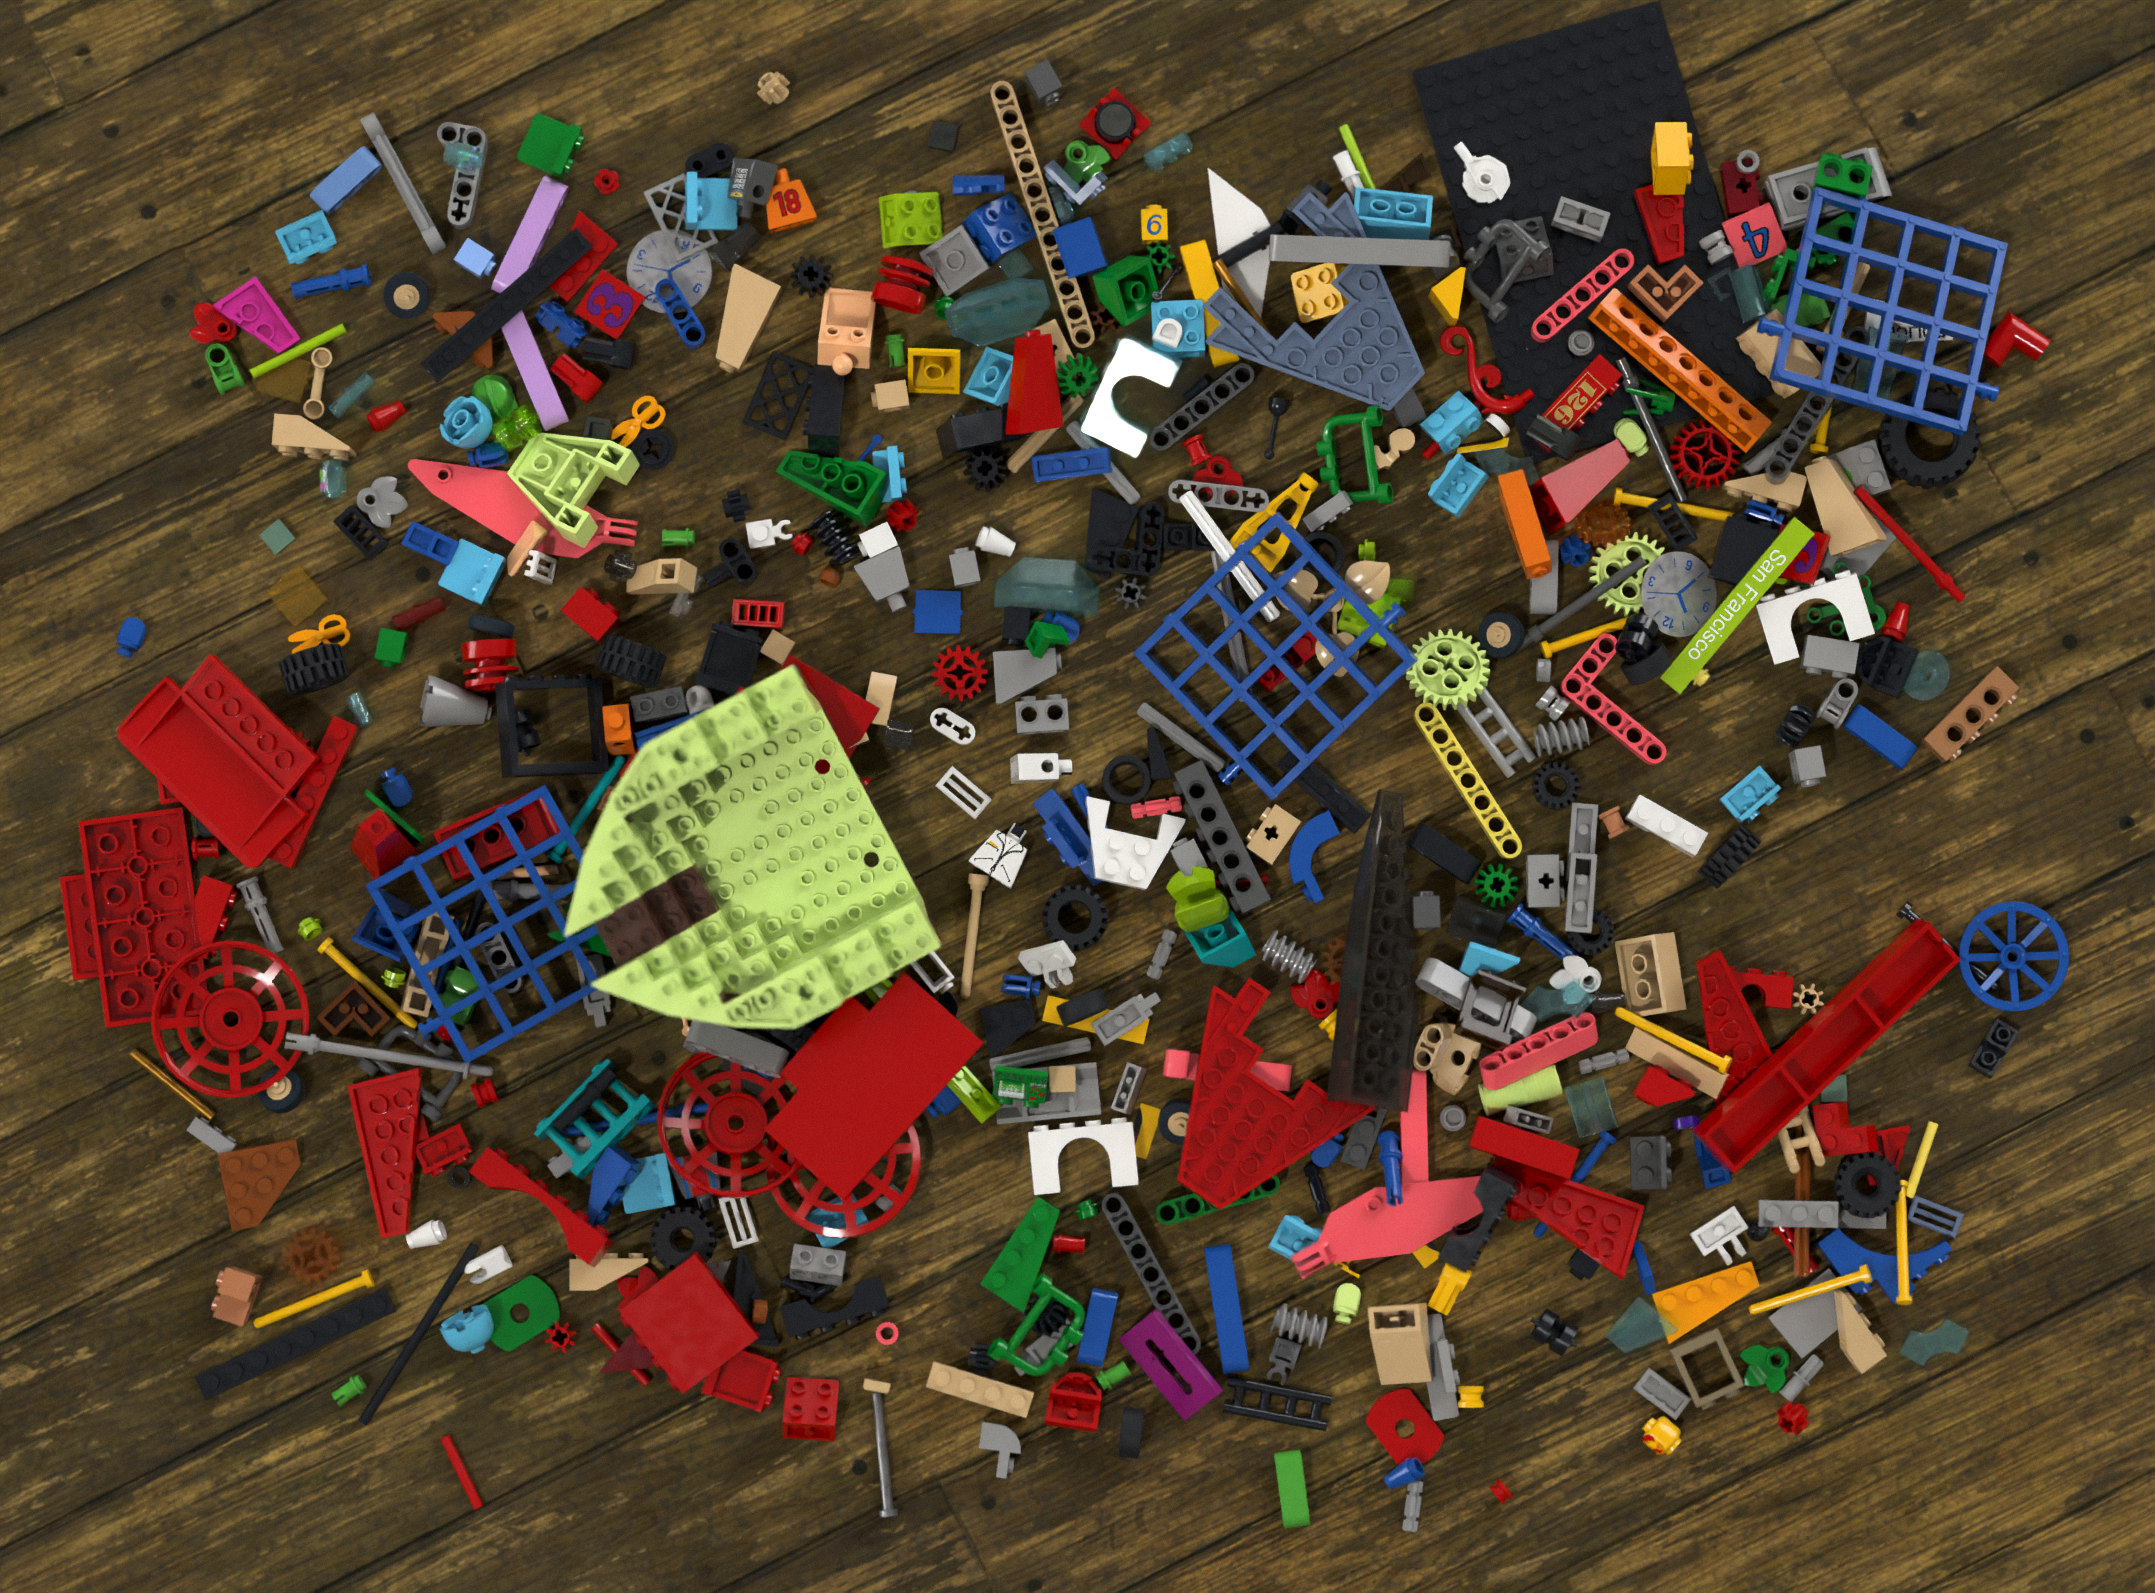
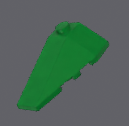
M793 450L788 451L775 471L780 476L866 527L881 506L888 475L886 472L865 461H847L839 457L827 458L821 457L818 454Z

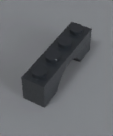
M1490 1163L1487 1164L1474 1190L1475 1196L1482 1205V1218L1470 1227H1452L1440 1249L1439 1259L1464 1272L1467 1271L1469 1265L1475 1266L1481 1255V1252L1478 1251L1482 1243L1487 1245L1493 1233L1490 1230L1493 1222L1499 1223L1505 1212V1209L1502 1208L1506 1200L1511 1202L1517 1188L1514 1187L1516 1177Z
M879 1276L856 1283L852 1299L839 1311H820L814 1308L807 1299L781 1306L780 1310L788 1337L795 1336V1339L799 1340L811 1336L810 1331L820 1328L821 1333L835 1329V1323L845 1320L846 1325L861 1321L860 1315L869 1312L871 1317L886 1313L885 1308L889 1307L890 1304L882 1277Z

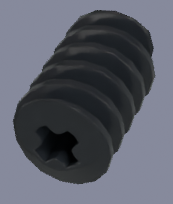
M833 509L817 517L809 527L811 530L819 529L814 534L816 539L824 538L819 543L820 548L829 547L824 552L825 557L834 556L829 561L830 566H842L859 557L861 553L852 554L851 551L856 547V544L846 543L851 538V535L841 534L846 529V526H837L841 516L832 517V514L836 511V509Z

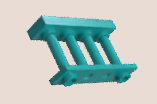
M608 1058L594 1066L592 1074L549 1118L546 1117L541 1120L536 1127L537 1131L534 1133L542 1141L549 1136L573 1160V1166L570 1170L581 1180L594 1169V1166L608 1146L617 1145L656 1106L644 1094L640 1097H635L619 1080H616L610 1087L628 1104V1110L622 1116H617L602 1100L597 1099L592 1106L610 1123V1128L604 1134H598L582 1117H579L574 1122V1125L591 1141V1147L585 1153H580L561 1135L552 1124V1121L587 1088L586 1084L588 1082L592 1083L607 1066L612 1071L616 1068Z

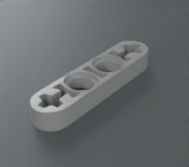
M1175 480L1168 489L1171 500L1176 503H1181L1175 493H1172V490L1177 488L1178 484H1183V489L1191 490L1190 485H1197L1194 494L1200 503L1207 507L1261 512L1266 509L1269 503L1267 493L1259 488ZM1202 487H1209L1213 491V497L1208 502H1203L1198 497V492ZM1228 490H1235L1239 494V500L1234 505H1229L1224 501V494ZM1242 491H1248L1246 497H1255L1256 493H1260V497L1265 499V502L1260 503L1259 508H1255L1253 502L1246 501V507H1241L1243 501Z

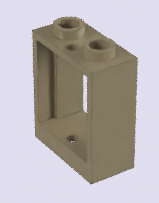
M1718 1328L1708 1330L1668 1349L1693 1406L1696 1408L1701 1406L1702 1410L1717 1404L1715 1399L1725 1395L1726 1399L1739 1394V1388L1744 1386ZM1715 1341L1734 1382L1699 1398L1681 1357Z

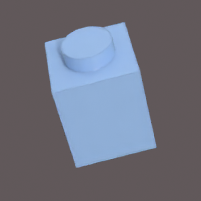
M469 238L466 239L454 258L456 264L482 280L485 275L490 276L497 265L494 262L496 257L493 253Z

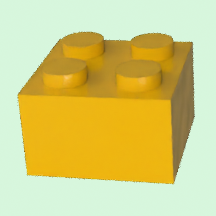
M1655 122L1651 146L1653 195H1685L1686 184H1691L1693 154H1690L1689 148L1692 147V133L1687 132L1686 122Z

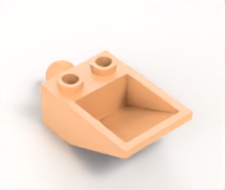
M825 288L818 339V365L832 366L834 372L838 375H847L851 372L852 368L869 369L876 303L870 300L872 292Z

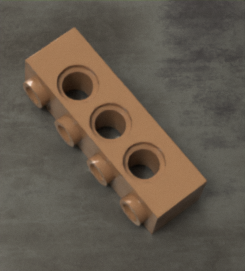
M1996 666L1921 742L1942 763L1948 759L1953 762L1963 752L1960 747L1966 741L1971 744L1981 734L1978 729L1984 723L1989 726L1999 716L1996 711L2003 704L2008 707L2018 697L2015 692L2019 687ZM1987 691L1995 694L1996 702L1994 705H1989L1985 702L1984 694ZM1967 710H1974L1977 713L1978 720L1976 723L1967 721ZM1949 728H1955L1959 731L1960 738L1957 742L1951 741L1948 738L1947 732Z

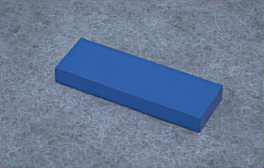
M1109 447L1031 457L1034 482L1112 472Z

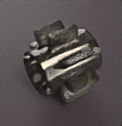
M616 550L615 555L610 554L607 557L604 569L606 573L610 574L609 580L626 583V578H633L636 573L637 563L635 560H631L632 553Z

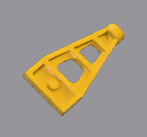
M1303 472L1293 485L1268 503L1265 510L1257 512L1242 524L1229 541L1234 550L1237 552L1236 548L1242 542H1247L1257 532V528L1276 513V509L1286 499H1291L1297 503L1294 515L1288 520L1296 530L1309 498L1317 489L1319 483ZM1300 484L1308 491H1302L1300 489ZM1281 533L1275 544H1269L1263 540L1251 553L1271 573L1284 557L1290 540Z

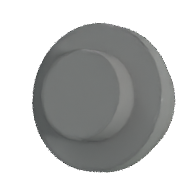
M1577 330L1570 335L1568 347L1573 354L1585 356L1592 351L1594 338L1586 330Z
M1456 1105L1445 1107L1440 1114L1441 1125L1448 1131L1460 1130L1466 1122L1464 1110Z

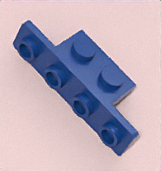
M1050 789L1033 802L1034 807L1046 822L1042 826L1045 831L1043 833L1044 837L1051 845H1056L1061 852L1059 857L1065 865L1072 868L1079 866L1091 884L1096 886L1102 880L1094 879L1090 836L1055 789Z

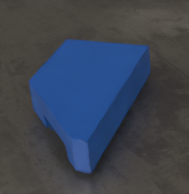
M1640 1241L1635 1242L1632 1252L1637 1263L1636 1268L1643 1289L1647 1295L1655 1293L1653 1274Z

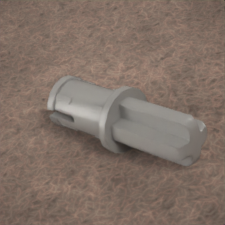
M1811 1355L1797 1372H1793L1794 1376L1779 1393L1792 1403L1806 1385L1810 1386V1380L1823 1367V1361L1816 1355Z

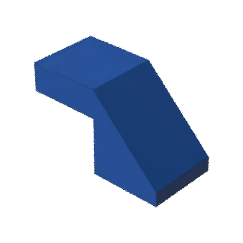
M1693 1133L1695 1152L1705 1189L1731 1183L1729 1171L1720 1165Z

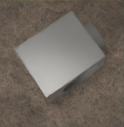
M969 547L953 550L954 554L949 555L955 588L980 584L975 550L969 551Z
M1185 837L1172 844L1174 849L1170 850V853L1179 871L1185 876L1192 874L1193 866L1208 867L1194 839L1188 841Z

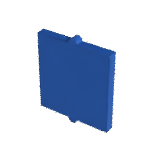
M916 590L915 609H913V614H915V633L960 634V617L963 615L961 610V591Z

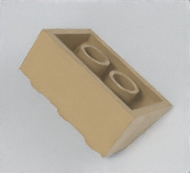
M1777 309L1763 316L1769 321L1775 320L1777 323L1782 324L1783 316ZM1758 319L1736 339L1741 350L1756 363L1757 370L1769 379L1779 337H1771L1767 333H1758L1757 327L1760 320ZM1791 338L1784 369L1812 378L1817 377L1821 370L1820 362L1803 341ZM1769 380L1772 383L1773 390L1784 399L1800 389Z
M1674 932L1615 941L1626 1010L1642 1017L1687 1009Z

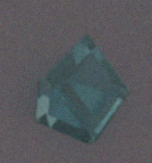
M1020 249L1008 253L998 263L1013 285L1034 270Z

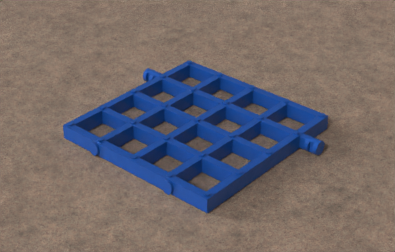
M1816 187L1812 191L1782 324L1777 323L1775 320L1769 321L1767 318L1761 317L1757 327L1758 333H1767L1768 336L1779 337L1769 380L1962 436L1967 431L1974 395H1978L1982 399L1988 398L1989 401L1995 402L1999 393V386H1990L1986 382L1980 383L1978 382L2008 243L1968 232L1963 227H1951L1868 202L1867 199L1862 197L1854 198ZM1822 203L1856 213L1849 244L1815 234ZM1868 217L1902 227L1895 257L1861 248ZM1914 230L1947 240L1940 271L1907 261ZM1959 244L1993 254L1986 284L1952 275ZM1812 248L1846 258L1839 289L1805 279ZM1858 261L1892 271L1885 302L1851 293ZM1903 275L1937 285L1930 316L1897 306ZM1949 288L1983 298L1976 329L1942 320ZM1801 293L1836 303L1829 334L1795 324ZM1848 306L1881 316L1875 347L1841 338ZM1893 320L1927 329L1920 361L1887 351ZM1939 333L1973 343L1966 374L1932 365ZM1791 338L1825 347L1818 379L1784 369ZM1837 351L1871 361L1864 393L1830 383ZM1883 365L1917 374L1910 406L1877 397ZM1929 378L1963 388L1956 420L1922 410Z
M1279 512L1275 513L1247 542H1242L1236 548L1237 552L1174 614L1170 613L1163 620L1164 623L1133 653L1235 761L1232 765L1229 763L1225 767V772L1221 770L1218 773V777L1229 786L1233 782L1232 778H1238L1240 776L1239 771L1243 769L1271 800L1276 799L1419 660L1388 627L1390 624L1395 625L1399 621L1397 618L1399 616L1403 617L1406 614L1403 608L1394 602L1391 605L1392 609H1387L1383 613L1384 617L1380 619ZM1276 527L1303 554L1278 579L1251 553ZM1241 561L1268 587L1244 613L1217 587ZM1310 562L1336 589L1311 615L1284 588ZM1208 594L1234 621L1209 647L1183 620ZM1275 596L1302 623L1277 648L1250 621ZM1343 597L1370 624L1345 650L1318 624ZM1173 628L1200 654L1175 680L1149 653ZM1241 629L1267 656L1243 682L1216 655ZM1308 631L1335 658L1310 684L1284 657ZM1376 633L1404 660L1378 686L1351 658ZM1206 663L1233 689L1209 715L1182 688ZM1274 665L1301 692L1276 717L1249 690ZM1342 666L1369 693L1344 719L1317 692ZM1240 698L1267 725L1242 750L1215 723ZM1307 700L1335 727L1310 752L1283 726ZM1273 733L1300 760L1275 786L1249 759Z
M546 785L508 806L506 804L495 809V813L417 857L414 855L403 861L404 864L366 885L439 1015L434 1020L432 1017L426 1019L428 1023L425 1025L422 1022L417 1024L419 1030L426 1039L430 1037L429 1032L433 1031L435 1034L439 1032L438 1027L444 1025L466 1064L598 990V988L591 985L598 977L579 944L599 932L594 925L575 937L573 933L565 936L567 922L555 903L557 900L575 891L578 879L550 894L531 860L565 840L580 866L584 856L581 847ZM542 797L561 832L526 851L507 816ZM499 822L518 856L483 875L465 840ZM457 846L475 880L441 899L422 864ZM523 864L542 899L507 917L488 883ZM414 870L432 904L398 923L379 888ZM480 888L499 923L464 941L446 907ZM547 907L566 942L531 960L513 925ZM437 912L456 947L422 966L403 931ZM505 931L523 966L488 984L470 949ZM571 949L590 984L555 1003L536 968ZM462 955L480 990L446 1008L427 973ZM528 973L547 1008L513 1027L494 992ZM485 997L504 1033L470 1051L451 1016Z

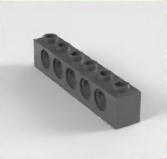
M1200 760L1175 772V780L1172 781L1173 787L1178 796L1183 794L1187 802L1183 807L1189 819L1194 817L1198 824V827L1194 829L1200 841H1206L1210 849L1206 851V854L1211 864H1217L1221 871L1217 876L1223 888L1229 887L1232 897L1229 900L1234 911L1240 910L1243 916L1270 903L1271 899L1203 761ZM1194 786H1200L1204 789L1205 793L1203 797L1195 799L1191 797L1190 789ZM1204 810H1213L1216 818L1212 822H1205L1201 818V813ZM1222 832L1227 836L1228 840L1224 845H1216L1212 840L1213 835ZM1227 856L1237 857L1239 864L1236 868L1229 869L1224 865V859ZM1239 879H1246L1250 883V889L1246 892H1240L1235 887L1236 882Z

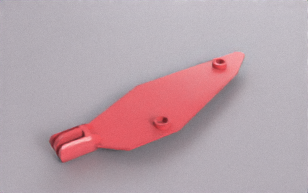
M412 459L408 463L409 470L433 495L515 545L530 522L535 521L547 530V535L536 549V551L543 554L578 559L602 543L635 546L634 540L611 536L635 538L637 531L613 525L636 528L638 527V521L606 517L588 505L583 510L590 513L599 528L586 547H580L564 539L508 476V471L480 469L478 467ZM443 472L448 473V478L445 480L440 479V475Z
M1481 1175L1401 1184L1403 1203L1399 1205L1396 1198L1397 1206L1387 1204L1386 1186L1375 1187L1329 1213L1319 1240L1291 1255V1259L1295 1262L1297 1270L1300 1271L1301 1278L1304 1279L1331 1263L1410 1254L1447 1233L1452 1227H1457L1483 1212L1482 1205L1474 1194L1476 1184Z

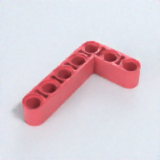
M1603 634L1595 640L1560 684L1561 693L1648 765H1656L1666 756L1667 750L1665 745L1591 685L1592 681L1616 653L1615 645L1617 639L1611 634ZM1600 641H1609L1612 644V651L1610 653L1601 652L1599 649ZM1585 660H1591L1595 663L1596 670L1594 673H1587L1583 670L1582 665ZM1575 680L1580 686L1578 693H1570L1567 690V681ZM1593 696L1599 700L1600 706L1598 709L1591 710L1586 704L1588 697ZM1609 713H1615L1619 716L1620 723L1618 726H1611L1607 723L1606 718ZM1635 729L1639 732V742L1632 743L1627 739L1628 730ZM1649 746L1658 747L1660 750V757L1658 759L1649 758L1647 755Z
M1166 1049L1162 1077L1195 1081L1199 1054ZM1256 1061L1250 1070L1251 1073L1278 1091L1290 1092L1292 1065Z

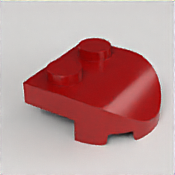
M1071 1372L1065 1374L1064 1377L1052 1384L1045 1425L1096 1433L1102 1395L1100 1388L1098 1389L1090 1376Z

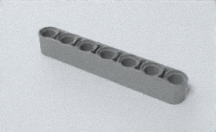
M1270 235L1269 261L1449 267L1450 241Z

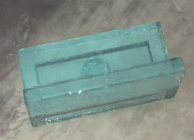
M1747 265L1730 272L1729 276L1743 322L1758 320L1770 313L1769 306L1765 304L1766 297L1762 296L1764 290L1757 268Z
M1603 1077L1565 1088L1579 1138L1618 1126Z

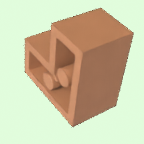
M1647 265L1629 283L1627 288L1664 324L1702 286L1703 282L1686 265L1668 282Z
M226 1267L225 1271L221 1270L216 1281V1285L219 1286L218 1293L221 1294L220 1296L216 1295L212 1303L213 1317L245 1327L263 1276L237 1267Z

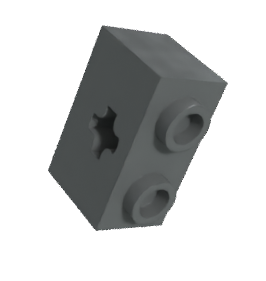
M1048 59L1025 71V82L1039 108L1043 106L1050 108L1060 102L1059 98L1063 96L1062 85Z
M682 686L630 696L637 724L688 714Z
M1420 891L1416 893V896L1410 899L1411 930L1439 929L1441 927L1440 897L1433 896V891Z

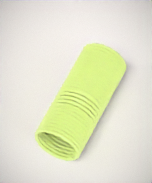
M1554 1064L1497 1090L1487 1089L1483 1083L1478 1085L1483 1108L1487 1116L1506 1111L1508 1105L1519 1108V1106L1529 1105L1532 1102L1535 1103L1562 1096V1088Z

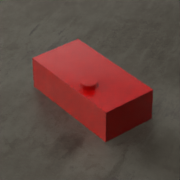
M1476 1116L1467 1147L1564 1179H1570L1580 1149L1523 1131L1522 1126L1511 1123L1506 1125L1482 1116Z

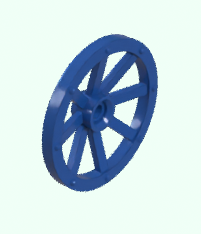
M2004 902L1981 911L1965 928L1958 948V957L1960 958L1958 965L1968 989L1981 1002L2003 1011H2024L2043 1004L2060 988L2068 970L2069 951L2062 929L2048 913L2028 903ZM2016 911L2029 914L2041 921L2019 944H2016ZM2001 912H2007V945L1983 923L1991 916ZM2047 927L2055 939L2058 951L2026 953L2025 949ZM1977 929L2000 951L1999 953L1968 954L1971 939ZM2010 952L2015 955L2013 962L2009 961L2007 957ZM2058 959L2057 970L2050 984L2025 964L2028 960ZM1999 961L2000 964L1979 986L1972 975L1969 962ZM2006 969H2008L2011 1002L1999 1000L1986 992ZM2017 969L2039 986L2043 992L2032 999L2019 1002Z

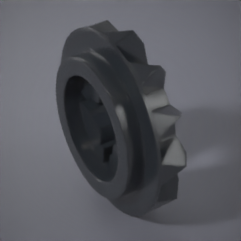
M648 429L636 437L632 450L641 467L654 471L664 468L672 460L674 445L669 435L664 431ZM648 440L654 446L664 444L658 450L659 459L656 456L654 457L653 454H646L649 450Z

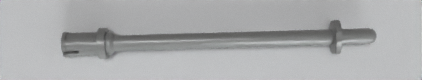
M287 1032L286 1039L295 1040L297 1043L285 1042V1049L307 1051L309 1055H313L318 1051L463 1072L462 1077L465 1080L468 1073L491 1076L494 1072L491 1066L469 1062L466 1064L460 1061L322 1041L319 1037H316V1034L306 1036Z

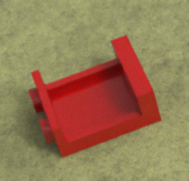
M742 1350L706 1377L701 1393L715 1396L761 1413L763 1408L768 1409L773 1394L769 1393L772 1383L777 1384L782 1369L777 1368L779 1364L777 1361Z

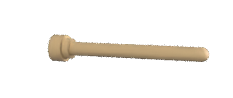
M969 873L968 884H970V889H972L960 989V996L963 999L969 998L971 993L982 891H985L986 886L989 885V876Z

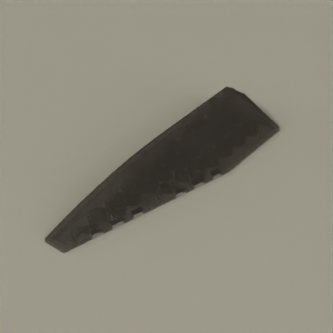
M1378 789L1358 869L1346 935L1327 1101L1405 1113L1408 1112L1419 1016V1000H1415L1414 987H1417L1415 983L1417 976H1413L1412 960H1415V950H1412L1410 937L1413 936L1410 892H1406V879H1409L1408 868L1404 867L1403 853H1407L1406 842L1402 839V829L1405 828L1402 794Z

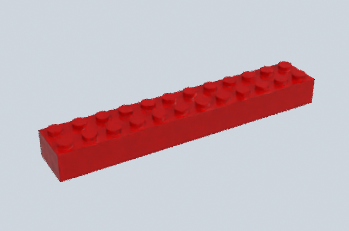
M1917 918L1692 1130L1724 1169L1735 1174L1960 961V958L1950 946L1942 942L1943 938L1930 922Z

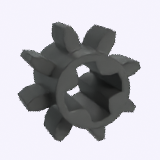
M1136 578L1133 579L1132 583H1127L1123 579V588H1115V591L1121 594V597L1117 598L1116 603L1123 601L1125 603V610L1129 608V605H1134L1136 609H1139V599L1142 601L1146 600L1144 595H1140L1141 591L1145 589V585L1138 587L1136 585ZM1127 588H1130L1131 591H1137L1135 600H1131L1130 597H1124Z

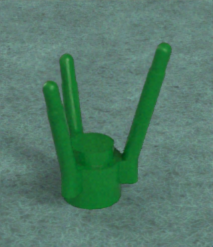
M1637 376L1640 384L1654 389L1653 393L1629 387L1625 389L1628 393L1651 398V406H1655V408H1648L1650 414L1663 416L1664 411L1671 412L1673 409L1675 392L1668 391V387L1659 386ZM1637 409L1623 411L1624 415H1639Z

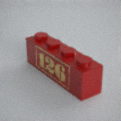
M1599 354L1541 416L1560 428L1564 427L1576 433L1586 422L1583 417L1589 411L1594 414L1604 402L1600 399L1607 392L1612 395L1620 387L1621 383L1618 380L1622 377V374ZM1539 443L1548 453H1550L1548 447Z

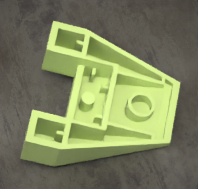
M534 432L507 474L564 539L585 548L599 527L590 513L583 509L605 476L627 486L640 464L632 450L610 440Z

